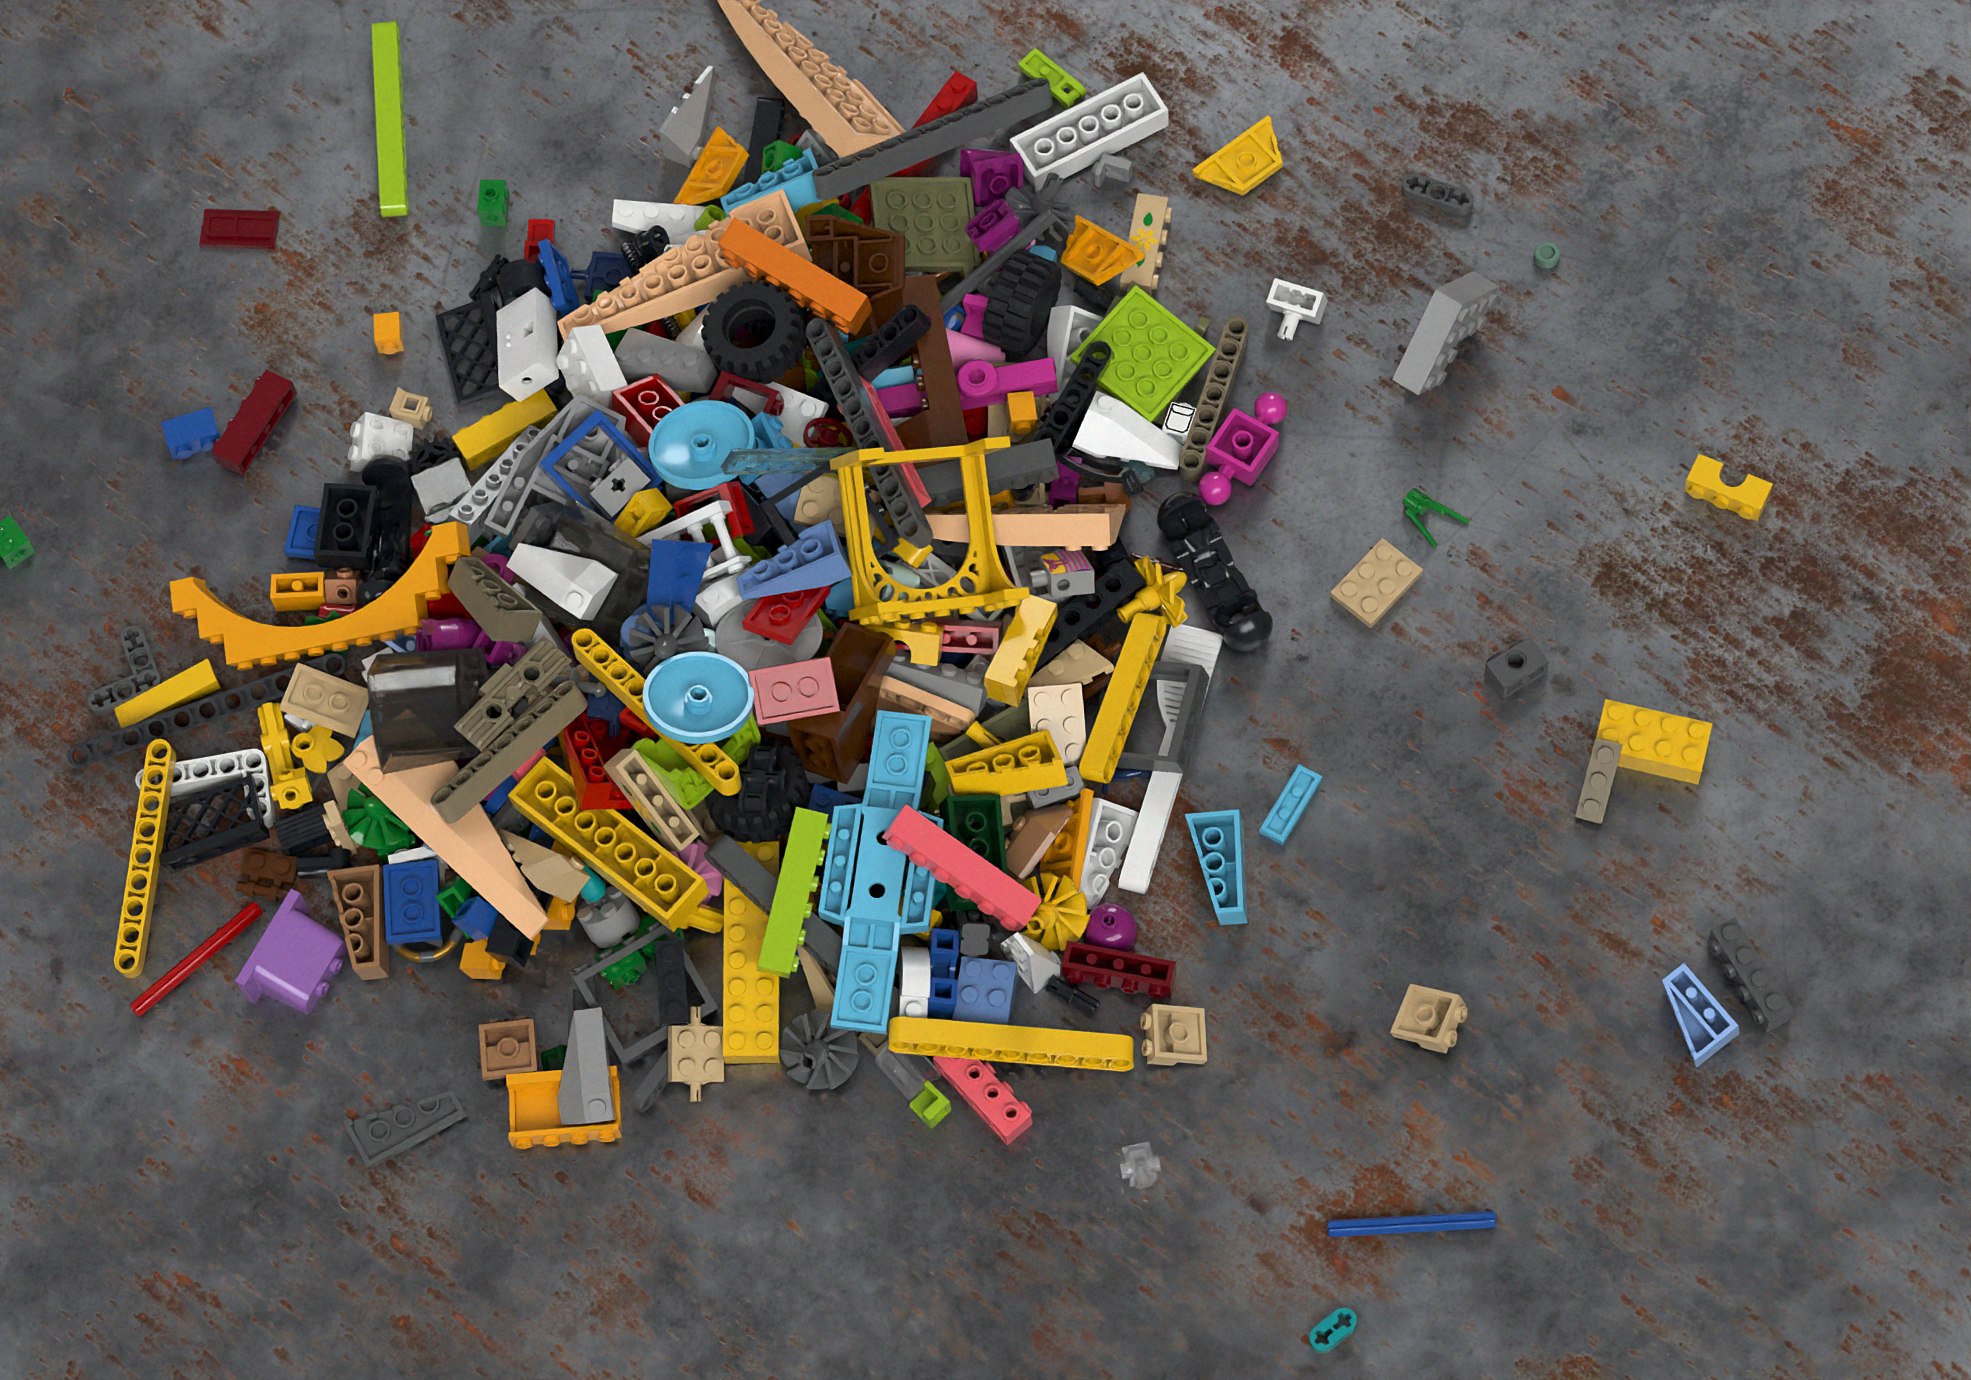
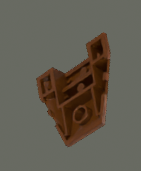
M830 214L805 216V242L812 245V263L867 295L869 302L905 288L904 235L870 227ZM810 308L806 319L817 318L812 314L813 310Z

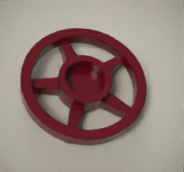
M831 418L813 419L806 425L803 432V442L806 447L815 455L824 458V460L833 459L841 453L843 455L847 454L852 446V436L849 430L843 424ZM819 424H828L837 429L822 428ZM814 426L818 435L817 437L809 438L808 430ZM840 432L844 434L847 446L838 442V434ZM813 444H818L819 446H821L823 448V451L816 448ZM833 448L841 450L838 453H828L829 449Z

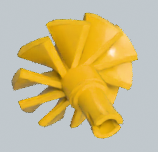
M1147 555L1143 559L1135 561L1134 565L1136 568L1134 569L1146 580V587L1136 593L1135 599L1117 609L1120 619L1127 624L1134 618L1136 613H1150L1155 610L1160 612L1161 616L1165 617L1166 624H1171L1173 628L1182 624L1188 616L1184 612V600L1176 594L1186 584L1187 574L1176 571L1163 576L1161 565L1157 562L1155 569Z
M1041 872L1045 898L1039 893L1036 876L1028 878L1021 884L1042 899L1025 926L1027 930L1021 932V934L1044 945L1048 951L1058 949L1062 951L1066 949L1067 941L1077 942L1082 937L1089 923L1090 914H1087L1086 895L1083 891L1078 893L1072 880L1064 875L1055 896L1052 897L1051 895L1059 877L1049 872Z

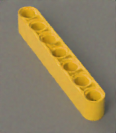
M1141 612L1135 614L1079 765L1081 779L1106 784L1111 781L1166 632L1167 624L1164 616Z

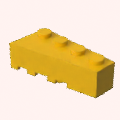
M1030 595V598L1023 599L1021 605L1016 606L1015 617L1012 623L1008 625L1004 639L984 676V686L989 698L1018 708L1028 681L1033 674L1057 618L1058 610L1056 603Z
M1048 729L944 762L954 796H1002L1068 785L1062 757Z

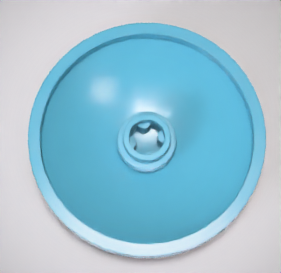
M703 400L682 405L664 416L653 429L648 448L653 468L664 481L683 489L702 490L729 482L745 470L754 456L756 437L750 419L742 410L729 403Z
M686 652L666 659L651 671L643 688V706L650 723L667 737L685 743H711L733 735L748 721L754 705V689L751 687L750 678L745 670L733 660L710 652Z

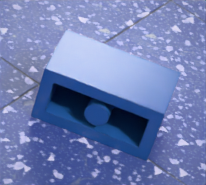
M211 407L161 422L168 449L174 460L178 458L185 459L201 451H211L215 441L221 438L217 419Z

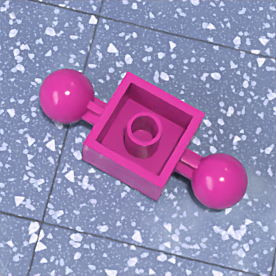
M1276 392L1261 394L1254 403L1255 418L1234 408L1206 447V461L1219 470L1207 473L1199 481L1198 493L1205 503L1220 505L1226 502L1232 491L1230 482L1232 477L1252 486L1278 449L1279 432L1268 427V425L1278 424L1286 416L1287 404L1280 394Z

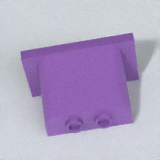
M293 889L287 894L235 982L245 999L256 1004L261 994L264 993L309 1015L318 999L322 998L328 991L329 981L333 974H337L343 964L342 959L348 949L345 939L308 917L311 912L301 893Z

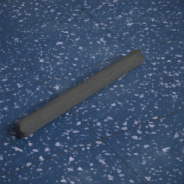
M1045 210L940 298L942 314L945 315L964 299L966 293L970 294L1000 269L1007 260H1010L1012 254L1021 251L1056 222V216L1051 210Z

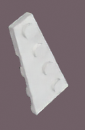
M614 199L612 227L637 234L641 231H648L651 227L658 225L666 230L668 237L696 232L694 223L707 207Z
M773 381L764 385L778 390L784 399V409L778 417L784 425L781 432L808 452L809 449L803 442L804 429L811 420L824 418L829 405ZM735 387L731 395L756 415L763 411L768 398ZM814 426L808 430L809 438L815 437L817 434Z

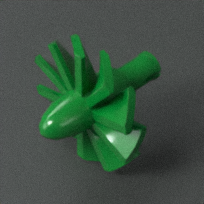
M361 782L357 790L368 796L367 798L354 789H350L347 798V810L342 811V816L349 830L348 834L352 839L367 849L389 850L390 845L398 844L410 837L396 826H400L406 831H409L410 828L365 784Z

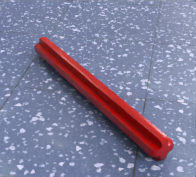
M254 901L248 904L129 1005L131 1010L137 1016L144 1014L262 915L263 911L260 906Z

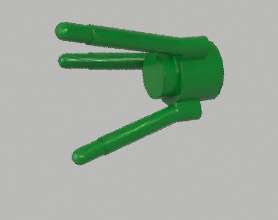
M1417 488L1410 490L1403 499V505L1407 507L1405 514L1413 520L1432 547H1436L1437 544L1416 514L1423 515L1430 508L1440 515L1446 513L1465 524L1469 523L1467 518L1436 502Z

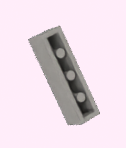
M896 648L897 654L884 676L892 677L963 706L974 712L976 717L979 716L987 698V690L984 686L985 679L981 673L959 669L955 665L948 663H938L937 666L910 663L911 654Z

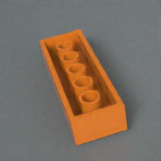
M735 217L718 242L721 255L725 258L724 262L734 269L741 267L747 271L746 275L756 282L762 280L769 285L774 284L780 287L781 291H786L790 295L796 306L802 309L804 306L813 310L812 314L815 317L825 321L828 319L835 323L834 327L843 334L847 335L850 332L856 336L872 311L867 295Z

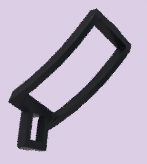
M1070 446L1057 457L1061 464L1078 474L1103 482L1122 484L1128 498L1136 497L1144 491L1136 471L1131 470L1130 467L1114 466L1099 462ZM1069 454L1072 457L1082 458V463L1119 475H1107L1089 470L1066 458V456Z

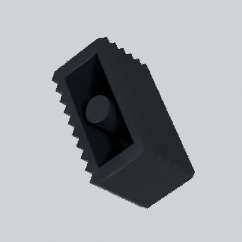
M324 803L309 804L304 807V811L296 814H283L278 818V821L273 822L285 855L296 856L327 842L331 843L334 841L322 817L323 814L327 813L323 805Z

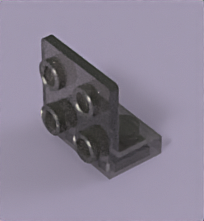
M459 457L411 476V481L426 513L424 519L431 526L447 520L448 514L472 489Z

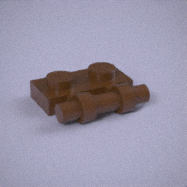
M248 848L241 874L243 877L250 879L248 882L237 881L236 891L245 893V896L255 897L256 895L268 897L270 901L275 902L284 900L290 890H284L283 886H294L297 879L298 857ZM261 880L273 882L270 887L259 885Z

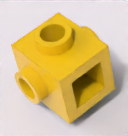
M305 767L294 770L287 768L273 775L274 785L270 786V791L274 802L279 801L281 809H296L304 803L313 801L312 788Z

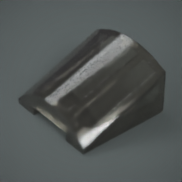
M569 497L560 513L561 519L548 549L597 560L619 575L593 621L579 619L532 585L525 598L541 610L543 615L576 630L590 629L605 643L617 646L618 648L620 646L622 624L638 609L648 588L651 549L574 498Z
M484 648L376 655L367 672L371 727L382 774L474 757L481 753L453 726L482 698L478 691L486 683L487 666ZM488 708L486 714L489 718H492L491 710Z

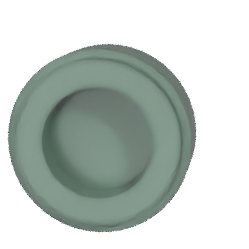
M1546 241L1536 246L1534 261L1539 267L1548 269L1558 264L1560 249L1556 244Z

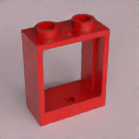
M739 481L725 482L673 503L676 510L675 517L679 519L696 511L695 505L721 496L722 501L730 502L733 510L726 514L732 531L729 533L731 541L755 533ZM688 532L683 534V540L694 541L692 535L688 534ZM719 537L706 542L713 543L712 549L721 546Z

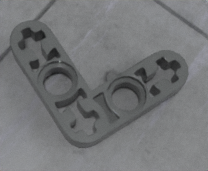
M127 626L120 634L121 644L134 675L99 688L88 696V706L96 716H105L113 713L116 707L163 683L147 639L138 626ZM131 635L136 636L139 648L134 649L130 641ZM140 655L148 656V662L143 666L135 665V659ZM149 678L153 680V686L151 687L147 685ZM138 683L139 688L141 689L140 692H138L134 684ZM130 687L132 689V694L129 697L120 698L118 696L122 688ZM109 694H113L116 702H112ZM102 698L104 706L99 707L97 700Z

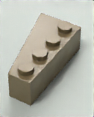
M458 557L447 586L492 641L511 642L531 641L543 612L478 557Z

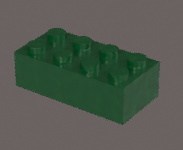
M1000 795L946 796L938 805L939 816L944 820V831L1008 875ZM946 883L949 911L980 910L977 906L978 904L971 899L962 898L955 892V888Z

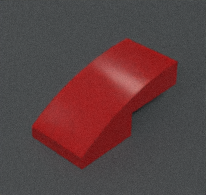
M529 219L527 241L525 240L524 259H527L528 263H535L534 259L539 260L538 253H540L538 242L548 239L553 244L556 223L554 220Z

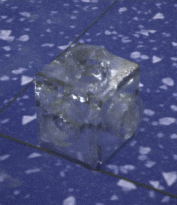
M1150 1142L1122 1147L1124 1162L1119 1163L1122 1179H1128L1130 1187L1136 1186L1139 1189L1147 1188L1153 1185V1182H1157V1172L1161 1171V1165L1158 1155L1152 1154Z

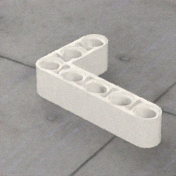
M248 749L175 763L173 778L177 776L182 777L179 781L172 782L170 797L210 790L252 775L255 779L256 787L264 786L258 792L261 810L267 811L263 815L265 826L270 828L273 826V822L276 821L275 804L270 791V786H272L270 766L261 750ZM261 762L258 767L250 768L253 763ZM234 766L231 772L224 773L225 769ZM141 769L135 778L136 785L140 791L144 769ZM208 771L206 776L198 778L201 772ZM163 775L155 776L152 780L155 781L153 785L160 784L163 780ZM248 785L244 786L245 798L249 793ZM247 808L251 821L256 820L254 810Z

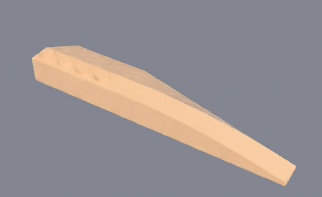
M717 0L736 33L760 67L799 111L800 116L805 118L812 125V129L825 140L826 145L838 154L839 159L906 132L857 79L852 81L848 79L845 69L841 66L835 67L830 64V57L819 50L812 49L814 44L787 22L781 24L776 20L778 15L771 9L766 10L759 6L760 0Z

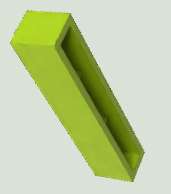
M796 807L756 971L789 979L790 972L797 971L800 956L795 955L797 945L803 946L806 929H802L801 926L803 918L809 919L813 903L808 902L810 891L816 892L819 876H815L814 873L816 865L822 866L826 850L820 848L822 840H828L832 826L831 823H827L829 814Z

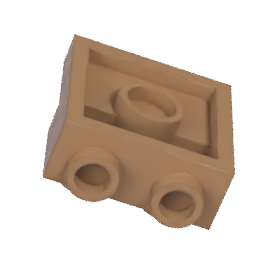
M519 1016L513 1018V1021L507 1022L494 1019L486 1021V1024L478 1025L482 1078L484 1081L506 1078V1074L539 1072L537 1028L533 1018L529 1019L527 1016Z

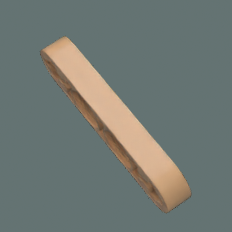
M884 676L882 679L879 697L922 715L932 716V719L960 730L967 731L974 723L976 715L963 706L892 677Z

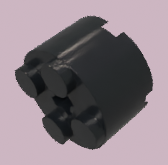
M519 259L509 262L500 268L501 273L499 275L496 274L495 280L503 307L535 287L548 298L552 296V291L548 288L544 279V275L547 274L545 267L541 265L539 260L534 259L535 263H528L527 259Z

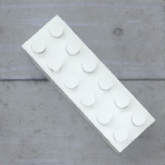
M1142 72L1011 138V155L1020 153L1023 162V174L1036 193L1042 189L1048 173H1056L1060 175L1059 178L1062 177L1064 179L1094 164L1096 161H1100L1103 153L1111 155L1169 126L1168 109Z

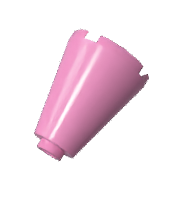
M945 328L955 375H958L963 365L970 361L1005 362V352H1001V347Z

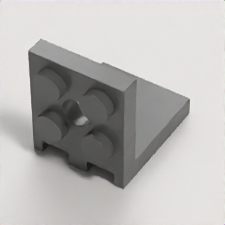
M530 490L523 506H527L526 508L529 512L508 546L515 551L519 543L536 547L555 543L557 540L555 535L559 528L565 527L569 521L567 515L571 509L541 495L543 502L539 505L537 502L538 493Z

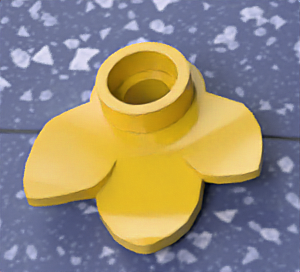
M315 725L308 733H300L293 739L291 744L292 752L296 757L302 759L305 768L309 771L319 774L325 773L327 771V762L337 760L344 754V747L336 740L330 738L333 730ZM303 745H310L307 749H301Z

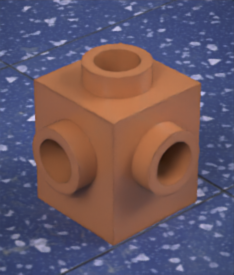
M348 567L339 568L337 571H329L324 579L326 604H339L350 607L353 604H358L355 599V589L363 583L361 571H353L352 568Z

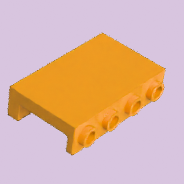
M617 1065L610 1066L617 1117L614 1120L586 1124L561 1125L558 1093L563 1070L506 1074L510 1113L508 1139L511 1145L519 1149H527L535 1144L554 1147L558 1146L560 1142L585 1144L588 1140L598 1139L600 1142H612L615 1138H622L620 1073Z

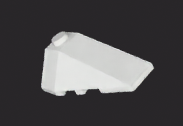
M1073 305L1051 308L1047 329L1048 358L1054 357L1059 391L1058 393L1049 394L1051 404L1058 400L1076 368L1069 361L1070 356L1098 327L1103 319L1101 316ZM1075 395L1067 398L1070 403L1077 402L1079 399Z
M1096 391L1072 445L1074 448L1099 458L1113 456L1119 457L1120 461L1129 462L1130 459L1143 461L1149 466L1177 470L1179 466L1180 455L1184 447L1123 402L1099 391Z
M523 543L517 545L506 565L579 619L592 621L619 575L597 560Z
M1093 798L1085 860L1080 891L1078 892L1083 891L1085 893L1088 910H1092L1099 904L1110 884L1109 878L1113 870L1119 868L1122 862L1120 858L1126 847L1130 845L1139 812L1101 798Z
M1019 932L1000 944L1004 957L1008 962H1017L1018 974L1034 994L1047 986L1053 975L1061 976V961L1053 950L1048 952L1044 945Z

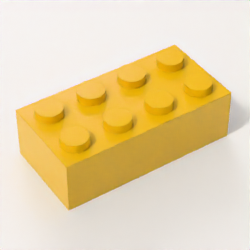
M1605 699L1596 737L1623 744L1617 765L1619 767L1699 784L1713 723Z

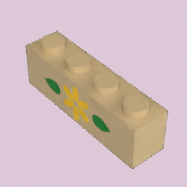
M1141 193L1137 195L1128 243L1142 250L1146 256L1122 271L1120 295H1125L1132 281L1140 284V289L1150 297L1152 296L1153 289H1158L1159 274H1156L1157 267H1162L1164 252L1160 251L1161 246L1167 244L1168 230H1165L1166 223H1171L1173 208L1169 207L1168 197Z
M636 749L620 750L603 766L667 851L681 852L700 835Z

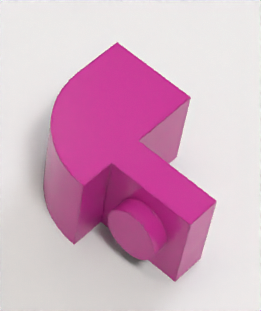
M965 294L963 305L967 316L960 331L962 334L985 342L987 341L982 334V321L984 320V311L988 301L986 296L982 294Z

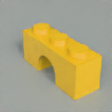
M1698 454L1686 479L1684 491L1693 498L1712 502L1720 509L1734 511L1744 519L1758 521L1770 497L1773 484L1748 474L1743 484L1737 487H1729L1720 480L1723 463Z
M901 618L900 621H880L862 625L878 633L885 632L893 637L894 640L905 642L911 650L910 663L937 666L941 659L944 627H939L936 623L922 622L917 624L910 623V620Z

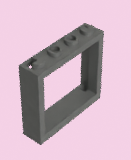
M1113 658L1114 667H1116L1119 658ZM1154 662L1149 679L1187 682L1168 755L1159 756L1122 752L1116 766L1117 768L1185 774L1210 678L1202 665ZM1109 684L1104 686V690L1101 691L1099 695V708L1097 715L1099 713L1100 707L1102 705ZM1095 715L1093 718L1092 728L1095 724L1097 715Z
M659 921L647 928L648 934L639 939L635 935L622 943L623 949L616 953L613 949H610L598 957L600 962L590 966L588 962L574 970L576 976L572 977V980L588 1008H598L599 1006L587 987L585 980L664 934L668 940L678 939L675 932H672ZM683 948L685 970L704 1001V1004L699 1006L701 1007V1018L717 1010L718 1006ZM688 1012V1016H689V1023H688V1024H690V1012ZM603 1014L606 1039L621 1065L668 1038V1026H664L624 1050ZM682 1024V1025H670V1026H683V1025H686V1024Z

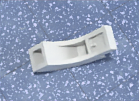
M899 945L896 974H899L900 980L898 1017L927 1018L928 998L930 997L929 950L926 947Z

